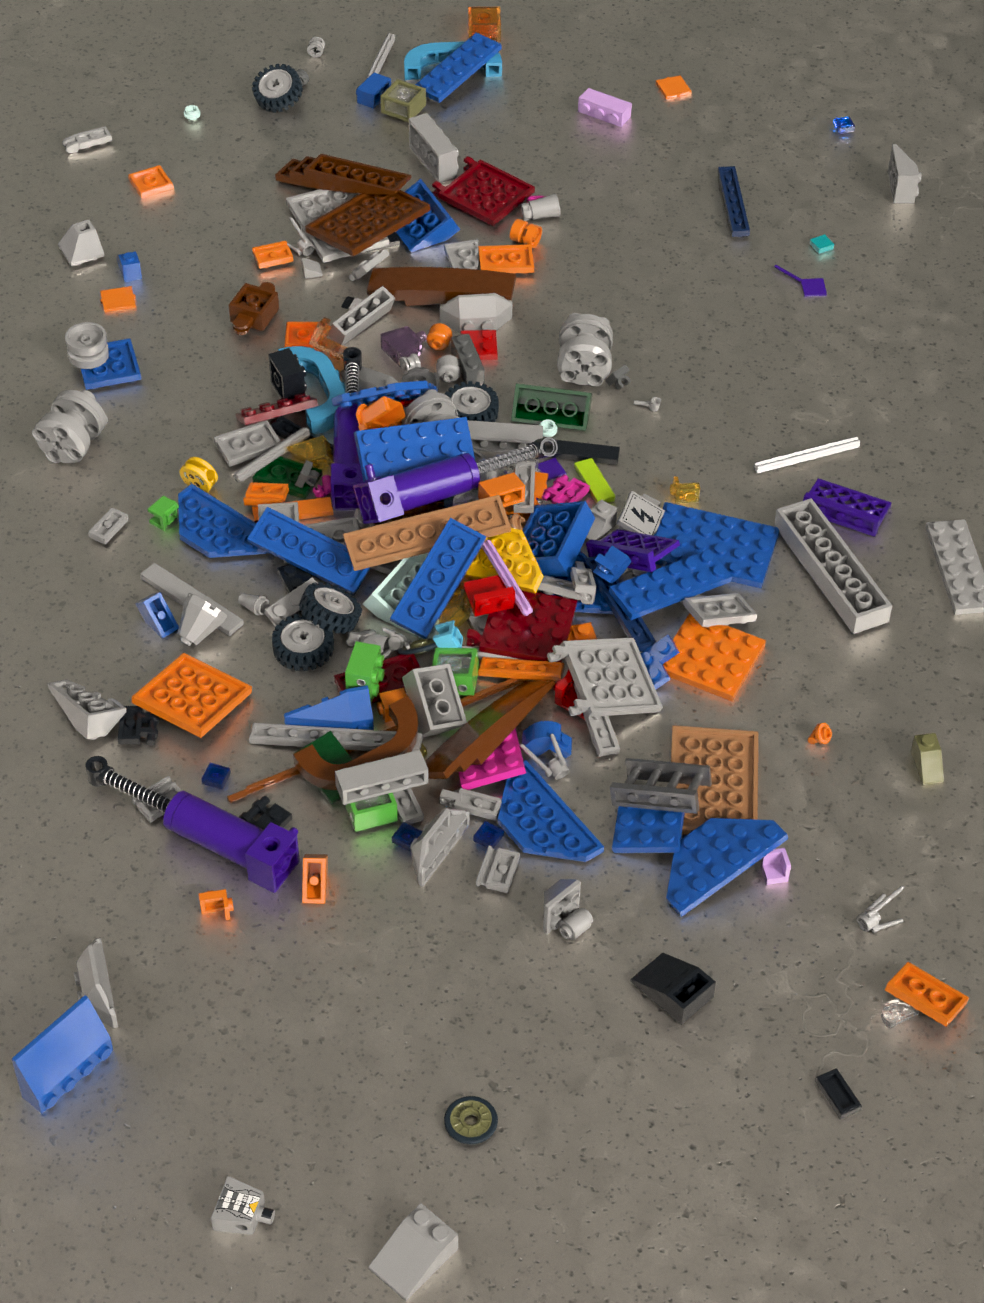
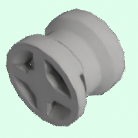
M312 37L307 47L308 54L315 58L320 57L325 48L324 40L320 37Z
M416 353L410 354L409 357L404 356L400 358V366L405 375L408 374L409 370L421 367Z

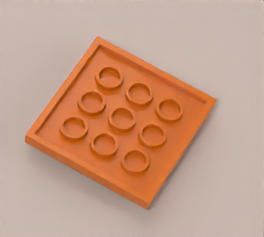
M689 613L673 639L680 653L665 662L663 666L670 678L733 701L764 649L766 640L727 625L702 627Z
M183 653L132 696V703L202 738L252 693V686Z

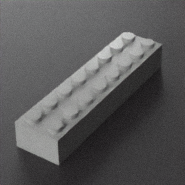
M810 498L777 509L774 526L778 527L780 535L850 631L855 634L888 623L892 604L813 499Z

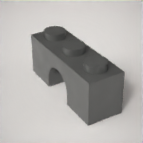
M463 334L451 337V354L460 361L463 382L465 384H468V381H472V384L480 382V386H482L485 378V369L470 335Z

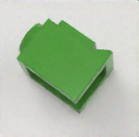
M163 495L148 508V512L154 515L149 520V523L165 531L166 526L178 518L177 510L179 506L177 502Z

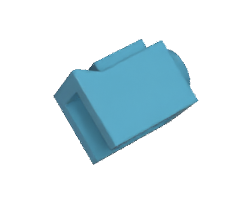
M455 620L435 626L439 635L433 636V640L438 648H462L463 636L459 629L455 627ZM442 654V655L445 657V656H448V655H455V654Z

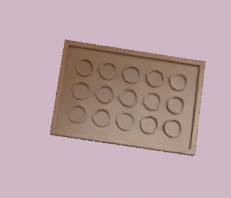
M673 725L671 762L709 765L712 780L711 786L699 785L697 789L699 810L697 814H684L682 835H688L710 818L758 820V732ZM678 783L676 788L688 789L690 784Z

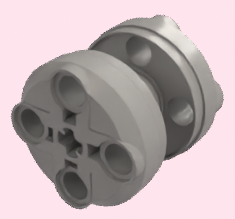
M572 313L562 324L559 331L560 351L558 353L557 367L564 382L600 386L609 375L612 367L610 350L613 343V331L607 318L592 314Z
M431 389L404 408L406 417L402 419V425L459 417L450 397Z
M64 390L53 401L50 412L45 414L32 430V435L49 461L53 463H77L88 452L90 441L100 435L105 428L108 418L90 391Z

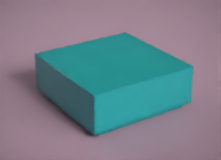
M825 234L810 239L809 244L818 254L834 249V243Z

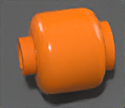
M441 323L432 325L427 335L428 345L432 349L439 351L448 348L452 337L451 329Z

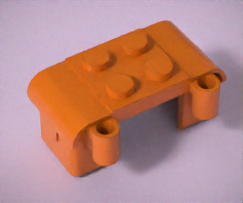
M382 396L369 406L361 404L356 411L360 431L400 426V421L406 417L402 403L386 396Z

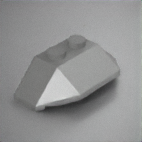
M496 293L458 295L446 304L440 305V322L459 333L464 330L497 331L512 318L513 303Z
M446 808L437 814L430 823H426L419 838L413 840L410 850L419 886L423 887L470 826V812Z
M100 937L87 946L76 962L78 971L74 972L76 986L81 985L82 990L77 992L78 1000L86 995L101 1021L112 1028H117L118 1023Z

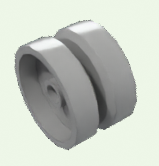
M82 322L75 324L65 333L68 359L75 367L93 369L104 364L109 358L107 334L105 329L99 324Z

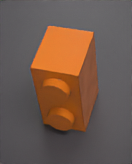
M514 472L478 483V498L480 500L500 495L504 507L524 502L525 484Z

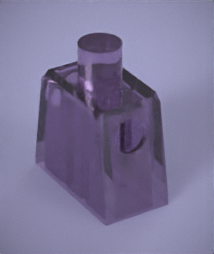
M407 326L380 334L381 349L399 367H401V357H409L413 353L420 356L422 354V343L427 341L424 331L415 333Z

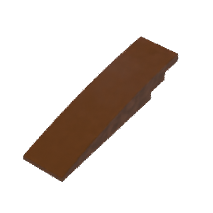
M320 154L317 158L306 156L302 161L292 159L275 174L276 181L322 190L360 194H396L412 178L409 174L325 154Z
M443 267L373 268L367 288V295L370 296L383 286L395 297V301H405L406 306L446 304L458 295L496 293L507 300H512L516 274Z
M554 680L525 681L479 712L447 739L425 761L428 767V779H448L453 772H465L470 765H482L556 684Z

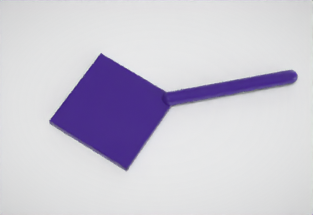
M778 265L774 266V268L801 283L804 297L827 296L823 278L801 279Z
M556 458L535 464L537 472L548 473L547 481L561 477L563 474L567 475Z

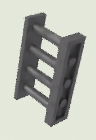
M626 758L627 779L625 783L612 782L610 793L613 806L697 814L699 810L697 789L699 785H712L711 770L709 765ZM636 779L648 780L645 785L634 784ZM657 781L669 782L667 787L655 786ZM678 783L690 784L688 789L676 788Z

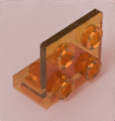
M324 317L317 324L309 344L319 352L325 351L329 353L330 357L336 360L343 359V351L347 347L326 338L332 327L329 326L331 320Z

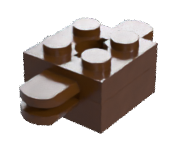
M263 282L258 287L245 283L229 304L230 322L233 323V331L236 334L246 335L251 328L261 331L266 328L279 310L278 292H275L274 284Z

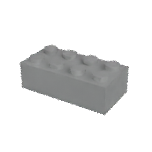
M427 113L409 118V147L438 182L442 183L457 178V170H459L457 163L459 152L457 147L451 143L449 137L445 136L442 129L436 125L434 119H431Z

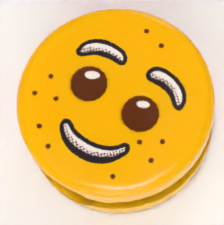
M190 457L179 471L186 485L193 484L206 493L211 490L218 480L215 469L199 457Z

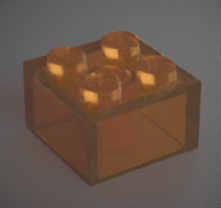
M468 7L469 38L477 32L496 42L501 41L500 7Z

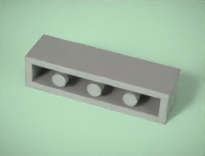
M380 287L333 322L328 336L341 348L389 312L395 297L386 288Z
M467 420L473 448L477 451L506 453L523 448L524 446L527 447L535 440L543 438V426Z
M418 750L335 771V782L342 803L345 805L428 784V767L421 751Z

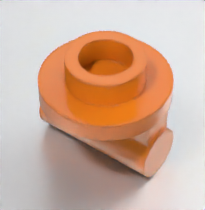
M817 724L809 736L808 742L810 744L829 743L832 731L828 724Z

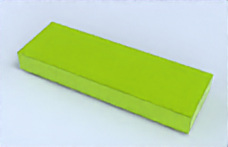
M592 458L574 463V468L582 482L590 485L589 493L596 504L600 500L607 503L615 501V494Z

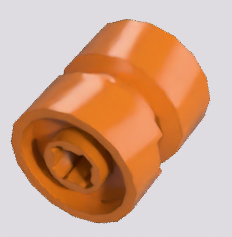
M522 219L515 220L510 230V239L517 243L523 242L524 245L531 244L532 248L538 245L542 236L541 226L533 223L529 224Z

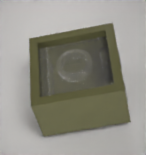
M399 79L381 95V113L409 122V118L415 117L426 106V88Z

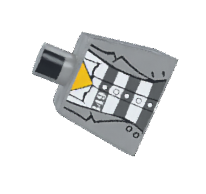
M227 1176L211 1217L212 1228L214 1231L251 1235L255 1232L258 1221L270 1225L273 1223L275 1210L264 1207V1193L261 1190Z

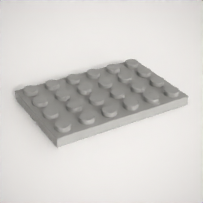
M319 189L286 198L287 206L307 238L315 246V250L323 263L350 255L306 233L305 226L359 195L358 193ZM385 237L383 240L378 241L377 243L373 244L371 247L363 250L360 253L388 246V237Z

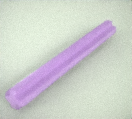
M486 540L482 545L484 552L506 588L513 586L515 590V603L522 614L528 616L533 612L531 605L491 540Z

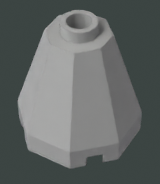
M189 593L184 602L177 633L181 636L180 641L188 646H191L192 643L198 645L218 628L228 615L198 596Z

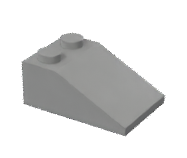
M892 144L888 176L893 202L914 203L915 197L919 195L918 183L921 182V172L918 171L917 164L896 144Z
M420 1203L402 1221L369 1265V1270L402 1299L407 1301L458 1250V1234Z

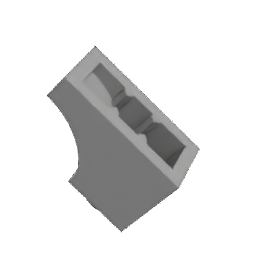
M600 500L591 509L595 520L584 541L585 543L590 539L600 541L616 525V507Z

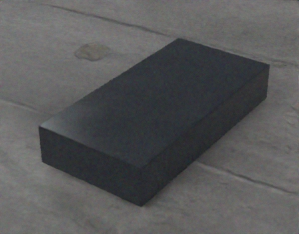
M837 1068L816 1077V1084L840 1120L861 1111L862 1105Z

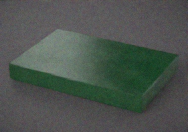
M280 456L257 471L252 479L254 483L288 484L289 495L305 500L323 473L321 469L312 467L311 470L320 473L314 486H310L305 482L303 487L300 488L295 486V483L304 464Z
M331 731L302 748L304 749L313 744L320 757L331 764H345L353 760ZM319 788L331 805L341 799L338 790Z

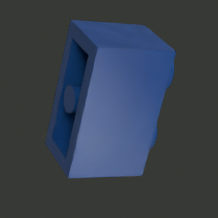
M374 72L357 87V103L374 109L381 102V95L391 86V78Z

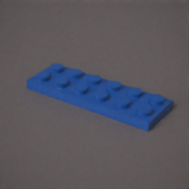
M476 32L415 85L426 88V97L440 103L502 50V46L500 43Z
M266 507L247 538L248 543L331 585L338 586L339 589H344L345 592L353 596L371 568L354 571L345 545L269 507Z
M450 518L390 617V621L423 639H427L484 544L486 536Z
M706 550L658 568L653 572H648L610 586L608 592L628 618L633 620L683 601L685 598H691L730 583L732 576L710 550Z

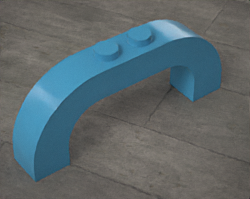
M464 42L427 43L413 48L404 59L405 80L421 79V70L425 66L440 64ZM499 52L482 66L486 77H502V58Z
M304 346L278 349L280 351L290 348L292 353L297 355L299 364L304 366L306 372L317 377L328 399L320 406L306 409V423L310 432L316 435L334 428V413L339 406H333L331 398L345 394V383L340 381L338 369L335 370L331 360L324 353L316 349Z

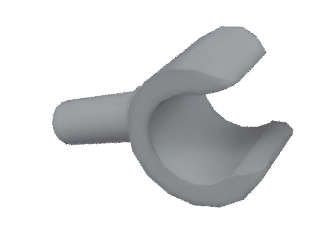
M653 397L651 401L634 400V405L649 407L652 412H656L661 404L659 397Z

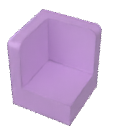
M785 848L774 849L762 858L760 867L766 885L788 882L791 864Z

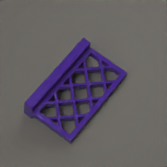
M819 478L809 493L806 492L803 499L804 501L812 498L829 522L874 537L892 502ZM819 486L824 487V488H827V489H826V490H821V489L819 488ZM826 495H833V497L827 498ZM845 501H851L852 503L845 504ZM869 507L871 510H864L863 508Z
M616 529L600 541L590 539L586 542L588 557H593L598 554L605 556L610 547L614 546L629 556L631 563L627 568L653 572L656 569L655 562L679 547L680 542L676 539Z

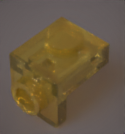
M677 476L674 477L673 484H670V495L674 496L675 503L699 502L700 485L699 483L679 484Z

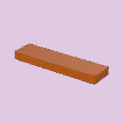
M330 497L292 501L298 502L299 520L333 515ZM258 506L252 507L254 522L257 523L259 520Z
M482 657L478 675L540 681L554 680V682L562 680L565 665L561 662Z

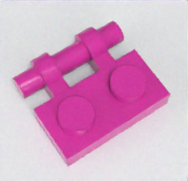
M563 474L553 481L551 487H547L544 490L543 497L540 500L543 503L551 500V504L579 502L590 491V485L576 478L569 482L568 476Z

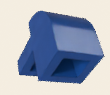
M611 546L605 556L598 554L595 558L598 566L593 572L612 584L621 577L631 563L628 555Z
M540 721L523 730L522 744L535 756L539 757L549 749L556 753L550 734H554L563 757L566 759L571 755L572 738L561 732V724L553 721Z

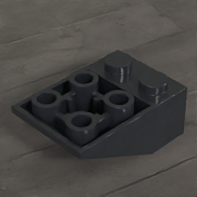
M661 953L630 980L681 1025L714 997L716 981L699 967L665 953Z

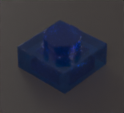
M850 116L834 118L833 125L838 134L855 131V125Z
M209 763L201 778L202 784L223 789L231 774L230 768Z
M484 821L474 834L473 841L486 848L492 846L494 849L504 836V830Z
M403 822L392 836V843L411 852V843L415 838H419L422 831Z

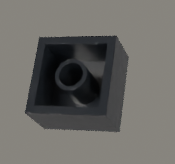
M290 348L268 354L270 382L280 399L288 398L289 400L295 398L294 395L305 393L307 391V385L304 380L306 370L304 366L299 364L297 355L293 354Z

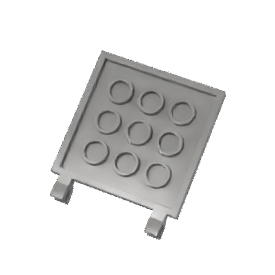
M634 638L563 641L560 646L552 647L553 653L547 654L549 662H556L565 658L581 699L573 701L575 706L568 708L571 716L579 715L583 712H586L588 717L657 713L663 708Z

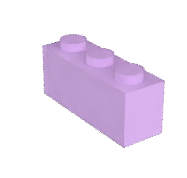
M590 88L579 97L578 112L619 127H622L631 118L632 103Z

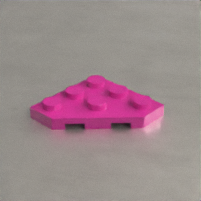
M516 729L505 738L482 765H470L465 772H459L460 783L463 789H474L526 773Z

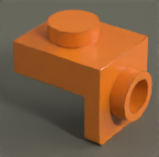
M226 889L199 893L201 914L224 911L226 921L230 920L229 912L234 911L232 897L227 898Z

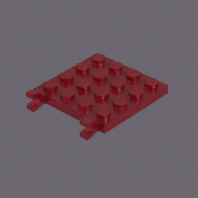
M469 156L464 158V162L467 163L463 168L465 172L446 187L438 181L432 184V187L435 188L432 192L435 197L492 226L497 224L535 192V186L481 159L477 162Z
M522 591L533 609L531 614L524 616L516 603L512 609L489 613L483 635H480L476 630L468 629L466 646H479V652L523 660L549 662L547 654L553 653L552 647L560 646L563 641H568L577 607V600Z

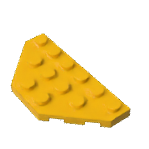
M511 528V532L486 538V540H491L519 588L522 591L536 594L544 576L523 531ZM482 547L466 572L465 578L476 580L498 575Z

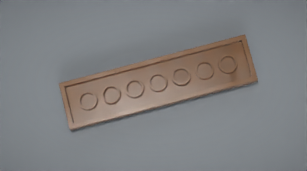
M500 495L344 533L343 539L353 570L357 571L429 553L450 518L485 535L486 538L511 532V526Z

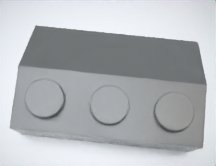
M450 663L413 669L402 677L407 696L412 701L417 712L418 733H422L423 737L438 735L459 728L467 723Z

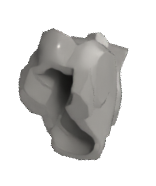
M374 629L362 632H348L346 640L348 646H354L357 641L380 645L381 654L389 649V637L377 634Z

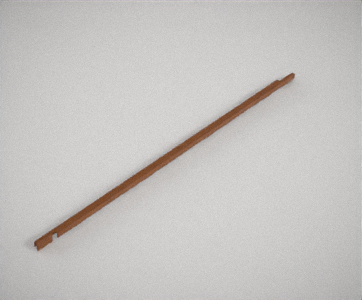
M511 678L479 691L474 695L460 699L462 707L528 680ZM393 726L383 731L397 732V727ZM346 750V752H347L348 754H349V753H352V752H354V751H357V750ZM296 766L248 785L246 789L227 796L229 802H233L248 794L300 774Z

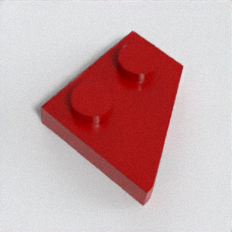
M496 330L461 331V335H470L480 360H498Z

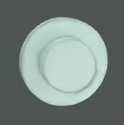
M189 105L185 108V118L196 120L200 117L201 113L197 106Z
M546 419L541 422L540 425L543 426L544 437H552L557 433V426L554 421Z

